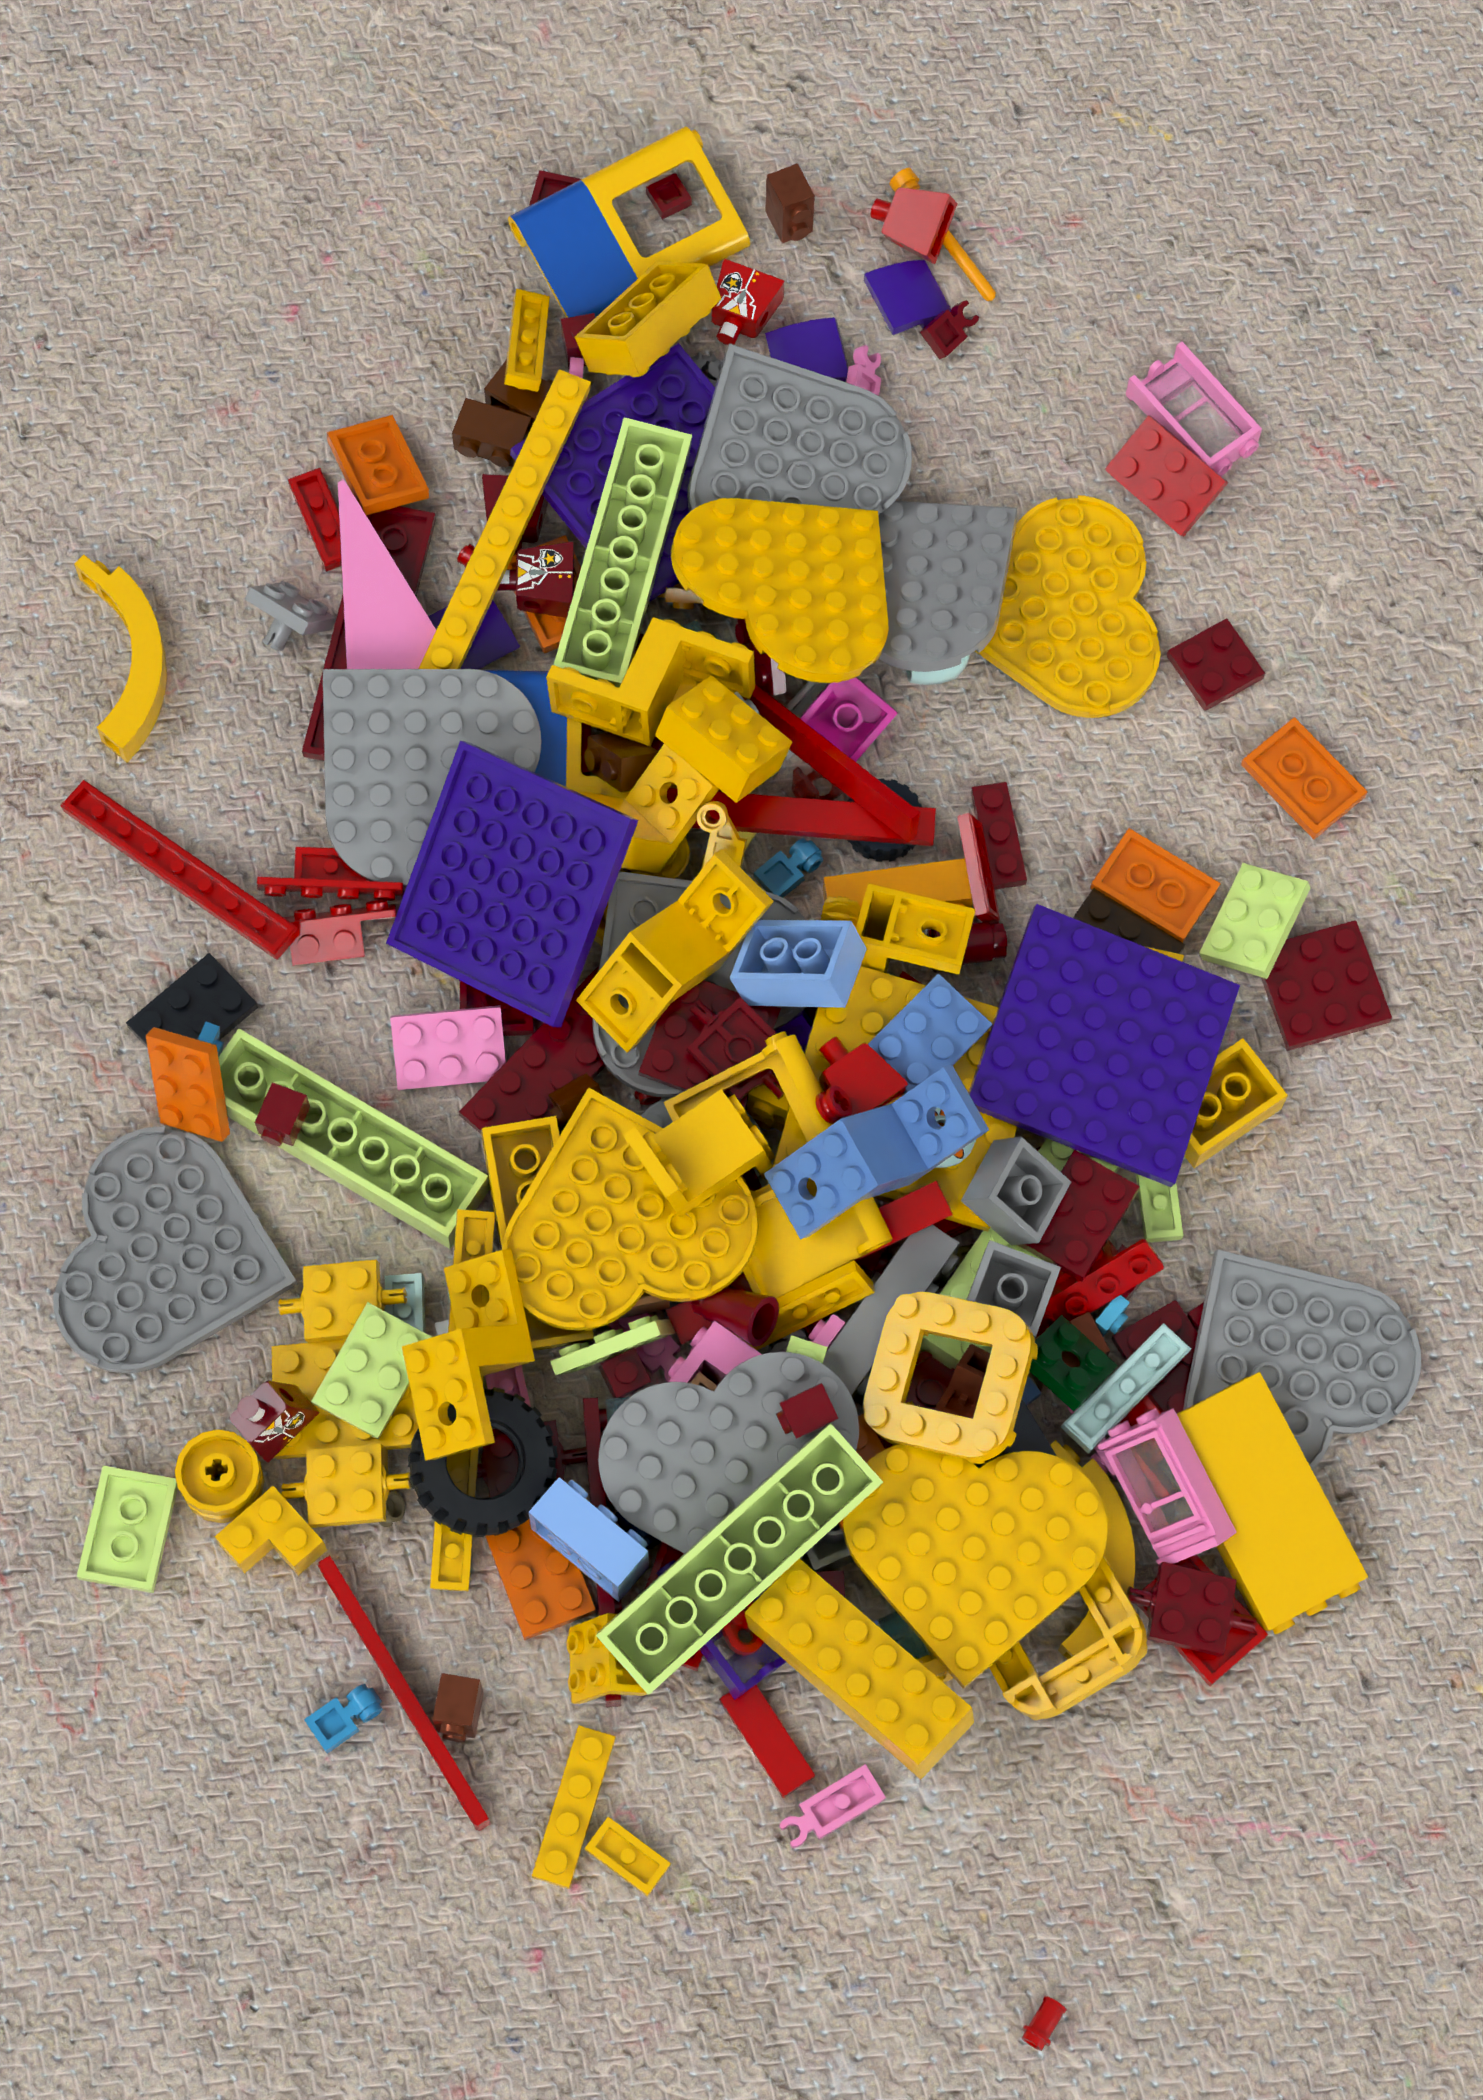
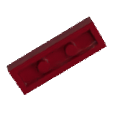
M1007 782L972 787V802L976 819L983 825L994 890L1026 885L1027 877Z

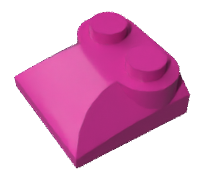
M855 677L846 681L827 683L801 715L800 719L856 762L898 713L862 680Z

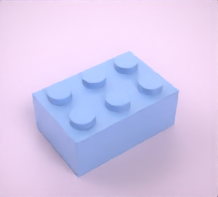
M759 920L744 939L730 975V980L740 997L749 1006L845 1008L867 948L852 921Z
M559 1477L528 1512L531 1529L619 1602L648 1569L649 1554L648 1550L645 1549L648 1544L632 1529L626 1533L616 1525L617 1517L605 1506L600 1504L596 1508L585 1498L588 1496V1493L573 1480H570L567 1484Z

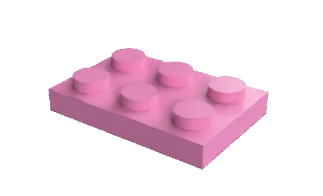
M500 1005L390 1016L398 1090L487 1082L506 1063Z

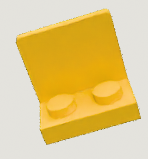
M606 1613L569 1628L566 1646L570 1654L568 1688L571 1692L572 1704H582L608 1694L647 1695L644 1689L596 1637L597 1632L617 1614Z

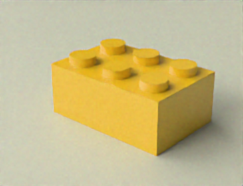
M712 675L667 706L655 733L659 740L736 803L780 770L792 744L788 737Z
M1244 1038L1217 1055L1184 1155L1193 1168H1196L1282 1109L1287 1099V1093Z

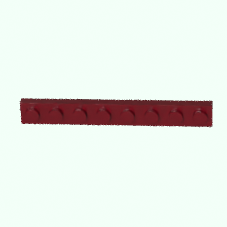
M598 1397L583 1398L590 1503L596 1508L600 1504L605 1507L611 1506L613 1504L609 1500L601 1481L598 1462L601 1432L607 1426L606 1408L599 1409ZM596 1583L599 1616L606 1613L618 1614L621 1612V1600L618 1602ZM605 1695L606 1708L620 1707L622 1695Z

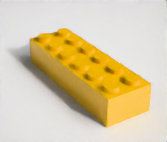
M556 1116L484 1127L481 1130L501 1250L504 1234L512 1215L560 1136ZM524 1309L533 1351L591 1342L594 1339L593 1329L566 1330L553 1327L538 1320Z
M800 1558L778 1577L745 1611L748 1628L920 1780L974 1723L973 1709L968 1703Z

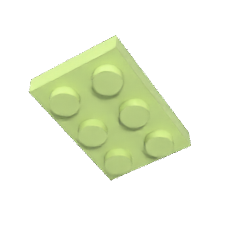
M1242 863L1199 952L1202 960L1268 979L1311 889L1309 882Z
M367 1302L311 1403L379 1440L410 1385L402 1346L431 1338V1336Z
M657 1315L640 1318L628 1323L630 1330L627 1332H623V1329H613L594 1336L595 1344L589 1346L588 1342L576 1343L559 1350L560 1358L550 1361L555 1375L576 1372L620 1355L630 1349L641 1347L674 1334L675 1331L670 1319L659 1320Z
M109 1466L102 1467L77 1572L78 1580L154 1593L178 1489L176 1478Z

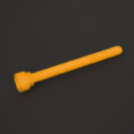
M909 167L895 174L889 183L894 192L900 187L920 189L918 184L919 178ZM948 229L943 242L944 247L986 301H992L996 296L995 290Z

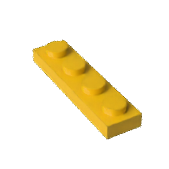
M516 289L513 299L505 385L538 392L542 377L550 296Z
M853 1260L776 1298L779 1304V1315L772 1334L762 1345L757 1347L750 1346L755 1350H759L875 1293L873 1281Z
M578 1725L532 1878L570 1889L616 1736Z

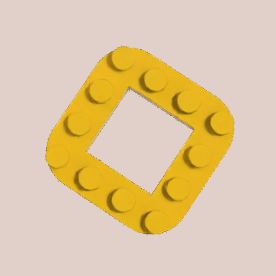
M915 1292L900 1295L886 1316L863 1400L866 1423L884 1440L893 1445L902 1444L967 1459L970 1463L982 1464L985 1463V1460L994 1458L1005 1450L1007 1446L1011 1447L1017 1435L1013 1431L1032 1359L1037 1360L1038 1346L1035 1343L1031 1329L1020 1316L1005 1308L931 1292ZM933 1334L992 1347L973 1419L905 1404L923 1336Z
M1104 1555L1093 1576L1079 1590L1103 1632V1639L1039 1676L1020 1641L989 1667L1003 1692L1004 1698L1017 1711L1033 1720L1047 1719L1061 1714L1130 1672L1147 1653V1637L1144 1624Z

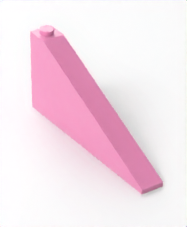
M343 479L338 482L347 669H418L436 629Z

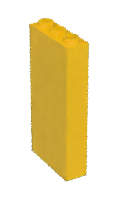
M1260 1372L1252 1374L1177 1413L1237 1532L1216 1546L1232 1578L1237 1580L1236 1586L1251 1615L1256 1617V1621L1265 1631L1273 1630L1274 1634H1278L1295 1625L1292 1618L1306 1612L1307 1616L1314 1615L1328 1607L1325 1600L1337 1594L1342 1599L1361 1589L1358 1583L1368 1578V1575Z

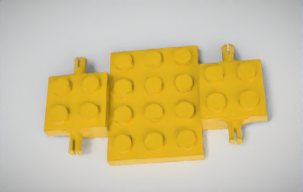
M376 1259L303 1266V1290L301 1297L279 1299L278 1304L280 1306L278 1309L280 1315L302 1314L304 1319V1339L308 1343L271 1346L272 1381L298 1386L311 1402L367 1302L383 1311L385 1305L406 1304V1289L384 1290L380 1282V1263ZM410 1385L379 1440L314 1405L320 1413L274 1457L277 1460L306 1457L307 1473L304 1482L282 1483L281 1489L284 1491H281L285 1499L305 1498L308 1525L311 1528L386 1522V1501L389 1490L412 1488L409 1479L411 1476L410 1472L389 1475L388 1450L411 1448V1442L418 1429Z

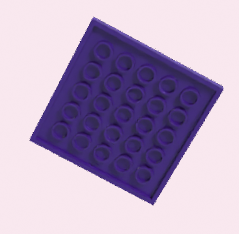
M679 343L671 347L666 355L656 360L649 367L650 369L646 374L639 377L626 375L584 402L542 492L545 499L585 549H587L624 417L692 435L688 462L649 602L666 592V588L674 587L680 583L672 566L671 548L680 522L689 513L687 499L688 484L715 391L714 385ZM526 439L511 448L510 455L515 461Z
M460 740L386 944L552 1027H561L639 820L472 743Z
M1036 904L1028 920L968 1093L979 1112L1172 1187L1176 1183L1240 985Z

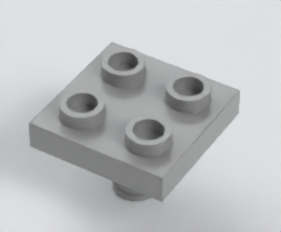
M285 581L250 587L245 597L246 601L274 617L263 642L266 645H269L271 642L270 648L278 651L284 650L292 630L301 635L329 631L332 629L336 617L327 612L328 607L325 604L314 599L307 600L298 594L300 590Z

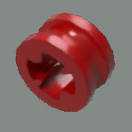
M831 1086L826 1092H821L816 1096L817 1110L821 1117L830 1124H834L852 1113L851 1101L846 1092L839 1086Z

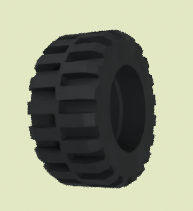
M496 1387L484 1389L491 1427L509 1437L516 1448L519 1461L517 1475L511 1486L503 1493L490 1498H476L463 1493L455 1486L449 1476L447 1456L425 1461L419 1428L411 1442V1451L408 1455V1467H410L411 1475L409 1479L412 1489H415L418 1496L417 1501L423 1509H427L432 1515L431 1518L439 1525L442 1523L451 1528L450 1531L460 1535L465 1533L472 1535V1537L496 1536L517 1528L529 1519L528 1512L556 1479L557 1469L555 1468L558 1453L557 1446H554L551 1437L553 1433L549 1424H544L540 1418L542 1414L535 1406L532 1409L524 1402L525 1398L518 1394L514 1396L507 1394L505 1389ZM450 1404L448 1417L453 1423L456 1419V1409Z

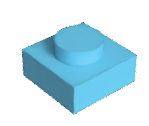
M1121 1295L1113 1299L1095 1320V1324L1103 1337L1109 1330L1116 1334L1129 1318L1124 1312L1130 1302Z

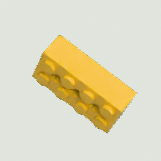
M657 261L575 336L589 372L605 373L606 375H628L631 377H639L646 374L650 369L649 367L656 360L666 355L670 351V347L681 337L686 336L690 332V328L701 318L706 317L711 312V309L721 300L708 264Z

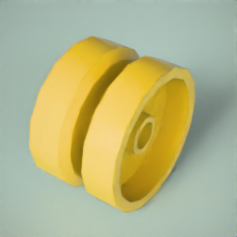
M217 1429L200 1433L184 1446L178 1455L175 1467L177 1487L192 1512L206 1521L217 1523L233 1521L256 1501L263 1492L265 1480L262 1465L257 1454L247 1440L235 1432ZM221 1474L220 1480L215 1481V1477Z

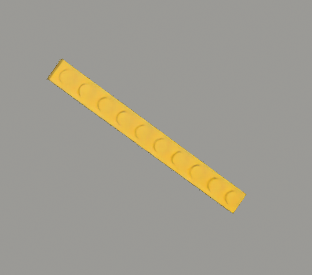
M560 369L558 370L418 669H461L591 389L590 381Z
M457 1209L453 1265L492 1253L495 1212ZM484 1286L481 1290V1300L486 1305L489 1301V1291ZM451 1301L448 1332L456 1330ZM479 1447L447 1456V1470L452 1482L459 1490L472 1497H475ZM434 1521L430 1589L468 1592L472 1535L465 1533L460 1535L450 1531L451 1528L442 1523L439 1525Z

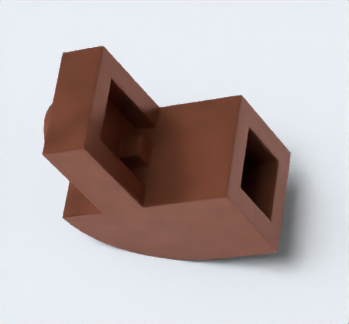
M970 1344L958 1362L949 1386L934 1410L973 1419L991 1353Z

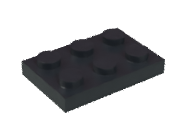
M208 953L129 1019L126 1024L146 1047V1034L153 1027L198 1040L205 1022L220 1026V1041L258 1008V1005L222 965Z

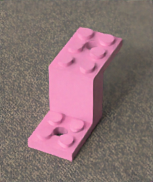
M834 1314L827 1323L821 1319L810 1333L809 1341L826 1346L828 1350L844 1328L846 1322ZM714 1321L709 1329L703 1326L697 1332L690 1343L692 1348L689 1356L686 1359L680 1356L668 1372L670 1378L667 1382L690 1383L700 1372L718 1386L733 1368L750 1358L762 1354Z

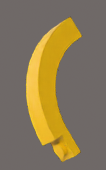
M83 555L74 563L79 580L115 610L125 624L131 638V667L125 689L112 711L97 726L101 741L128 763L144 744L158 719L166 690V653L151 605L135 581L120 566L111 573L99 560L93 562Z
M1055 1440L1050 1445L1057 1457L1066 1460L1078 1468L1091 1481L1101 1497L1108 1523L1104 1557L1123 1590L1127 1593L1129 1586L1134 1588L1135 1546L1131 1525L1120 1496L1107 1474L1094 1458L1081 1467L1078 1464L1080 1458L1074 1450L1066 1444L1061 1446ZM1090 1610L1079 1626L1061 1643L1058 1649L1066 1660L1104 1638L1103 1632Z

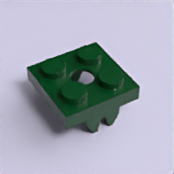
M1061 1315L1035 1340L1038 1346L1037 1360L1032 1359L1029 1371L1069 1408L1075 1411L1094 1393L1118 1365L1079 1331L1076 1326ZM1069 1351L1075 1354L1079 1359L1080 1366L1072 1368L1066 1365L1061 1357L1062 1352Z

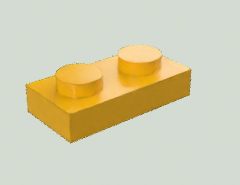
M610 1817L606 1818L585 1847V1851L647 1897L671 1866L669 1861Z

